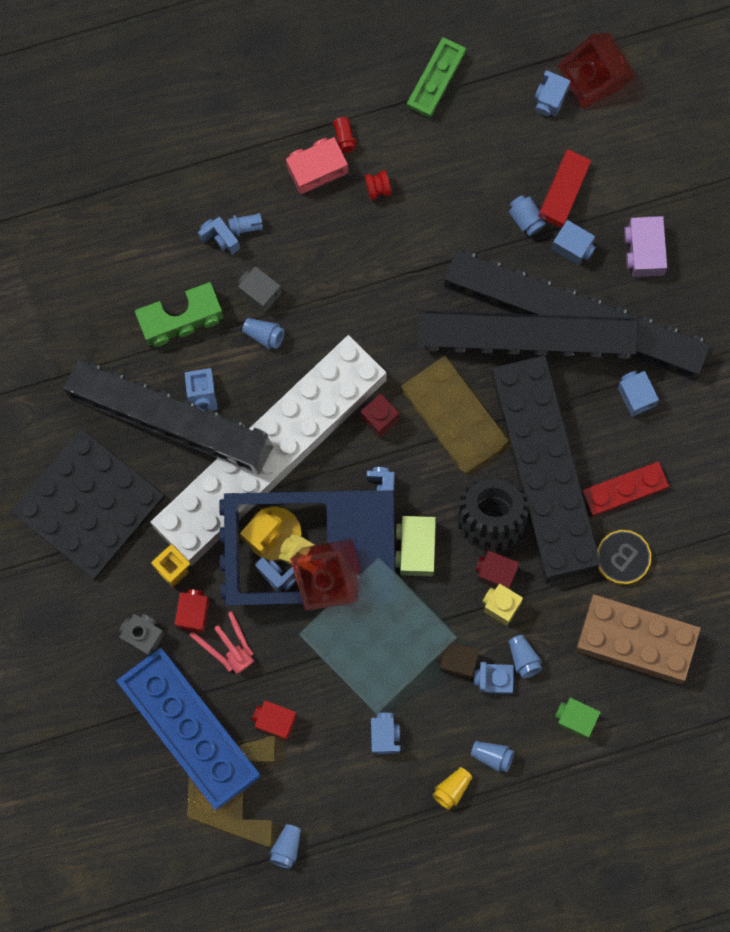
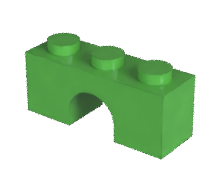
M211 282L185 291L189 306L186 312L180 316H170L165 313L160 301L134 310L148 347L154 345V347L162 346L168 343L170 338L178 335L179 337L188 336L196 328L202 326L205 328L212 327L218 324L220 319H223L222 310Z

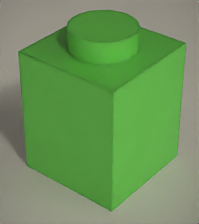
M569 698L567 704L561 702L555 715L556 718L560 719L557 726L587 740L600 715V711Z

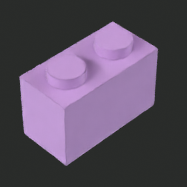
M663 216L631 218L629 226L624 228L625 243H630V253L626 254L627 269H632V277L664 276L667 270Z

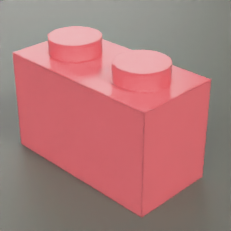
M334 137L329 140L327 138L318 140L313 144V147L306 150H296L289 155V158H286L287 169L300 195L348 174V164Z

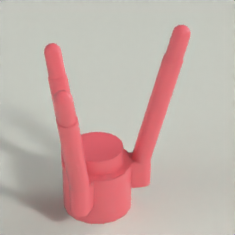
M229 612L228 616L242 649L239 645L234 647L219 626L215 627L216 632L230 650L226 654L228 660L194 632L190 633V636L219 660L229 672L234 670L236 674H239L254 662L251 657L254 653L248 647L233 612Z

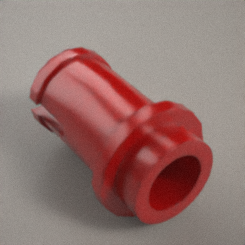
M348 117L335 119L333 126L335 127L337 144L341 152H352L355 150L357 141L352 136L350 119Z

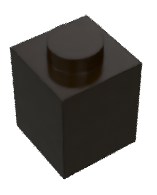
M447 641L446 647H440L436 663L441 664L439 671L472 680L479 649Z

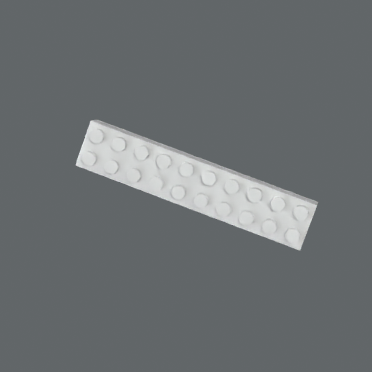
M349 335L345 337L249 428L250 430L258 428L266 432L273 445V449L259 475L216 459L151 521L153 528L170 545L172 544L192 566L220 539V527H224V516H220L219 500L224 499V493H269L387 381L386 372ZM256 504L241 505L239 507V520Z

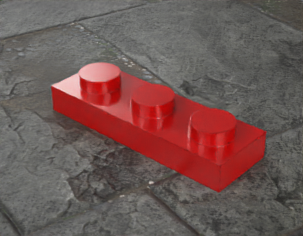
M658 461L584 489L582 494L591 516L594 517L668 489L669 485Z

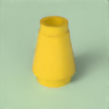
M460 767L435 787L434 799L441 806L450 810L452 806H457L473 777L468 771Z

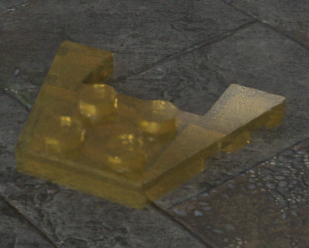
M275 736L265 737L264 739L238 746L250 762H274ZM189 777L188 818L266 847H271L272 821L243 820L244 791L215 811Z

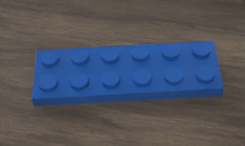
M161 647L116 680L215 811L219 810L261 778L258 771Z

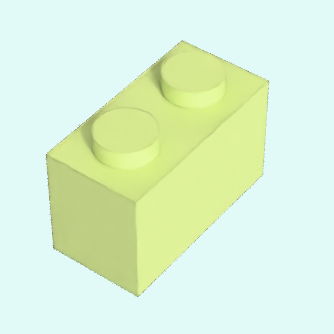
M402 516V524H397L396 540H402L401 551H396L395 567H401V575H434L436 517Z

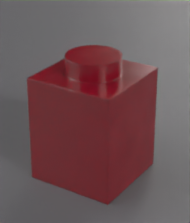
M380 394L361 410V419L380 438L399 421V412Z
M488 551L486 558L480 556L475 571L479 573L478 581L495 588L501 584L510 589L519 562Z

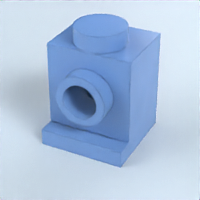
M546 70L543 84L539 85L535 94V99H538L535 110L541 115L556 117L568 93L570 80Z
M377 713V718H371L372 755L400 754V745L394 746V741H400L399 724L394 725L393 713Z

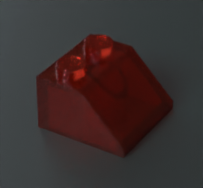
M610 33L591 34L557 64L564 78L570 80L569 87L582 109L618 92L636 77Z
M352 539L302 547L290 558L305 611L356 603L358 601L360 564Z

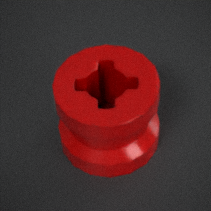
M386 170L380 171L377 175H365L367 191L371 201L376 200L381 195L386 197L392 196Z

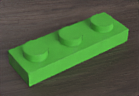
M442 37L407 102V108L431 118L466 53L465 47Z

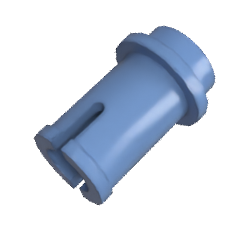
M260 213L238 218L234 215L232 219H228L229 229L236 236H240L239 233L263 230Z

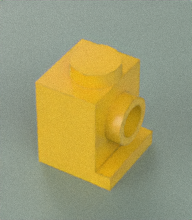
M261 509L240 532L241 539L263 556L265 553L263 546L265 544L270 546L279 536L277 532L280 529L279 525L283 521L272 511L267 514Z
M172 544L151 562L154 569L172 588L189 573L187 567L191 565Z

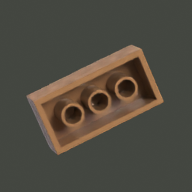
M593 594L575 652L682 685L686 680L701 628Z

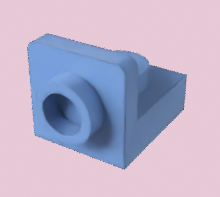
M220 217L215 220L210 219L200 227L201 230L198 232V235L203 243L214 237L216 243L223 251L227 248L231 255L240 250L238 240Z
M211 368L184 372L188 401L203 411L205 409L217 410Z
M374 467L373 471H367V481L382 482V485H377V491L394 490L395 475L394 472H389V468Z
M262 557L255 564L256 570L277 592H280L283 588L286 591L289 590L298 580L296 578L298 569L295 566L291 567L281 576L280 574L283 571L273 560L267 562Z
M480 662V669H474V686H479V693L513 694V665Z

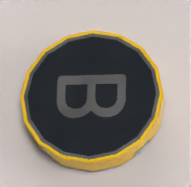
M618 530L612 532L602 539L597 549L601 564L599 572L606 580L617 585L636 583L645 576L651 564V552L648 543L642 536L633 531Z

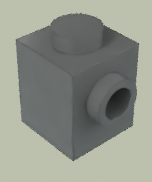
M133 614L131 619L126 618L119 629V632L122 633L119 638L146 656L154 653L165 634L155 626L157 622L145 614L141 617Z

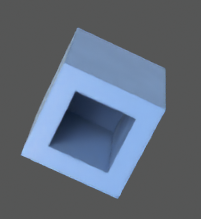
M567 220L555 238L552 250L580 266L583 259L588 261L596 248L593 246L595 236Z
M633 371L622 377L618 390L631 417L656 407L659 399L645 371L639 374Z

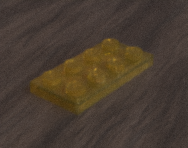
M443 356L401 386V390L464 474L509 443L508 439L446 356Z

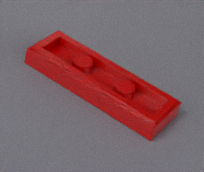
M569 149L566 150L538 217L560 228L563 227L591 160Z

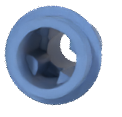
M247 318L242 328L243 333L268 349H277L284 337V329L280 328V325L277 323Z
M519 635L509 640L516 672L522 678H529L542 670L540 665L542 661L524 635Z
M475 741L471 757L476 758L499 773L501 770L508 772L514 757V751L510 750L509 746Z
M285 825L269 853L271 855V863L282 868L291 869L292 864L296 863L301 829L293 825Z

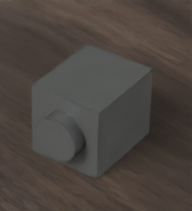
M254 267L251 272L246 271L238 281V284H240L238 286L240 295L263 313L270 308L281 294L280 285L257 267Z

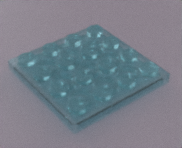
M380 557L371 563L299 633L310 647L376 714L457 638L456 634Z

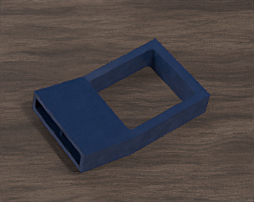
M394 490L224 493V499L219 500L220 516H224V527H220V543L225 544V555L220 556V569L225 571V583H221V599H226V605L396 601ZM324 503L327 507V590L242 592L240 589L239 507L243 504Z

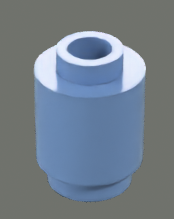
M521 195L510 203L512 208L508 211L521 231L523 233L526 232L529 237L546 226L545 221L538 217L540 209L530 196L525 198Z

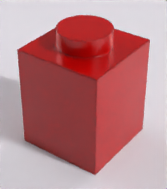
M189 589L187 593L180 592L174 624L177 629L204 633L210 602L209 598L204 596V592Z
M264 701L263 706H257L252 721L256 722L254 726L256 730L287 741L297 714L292 710Z

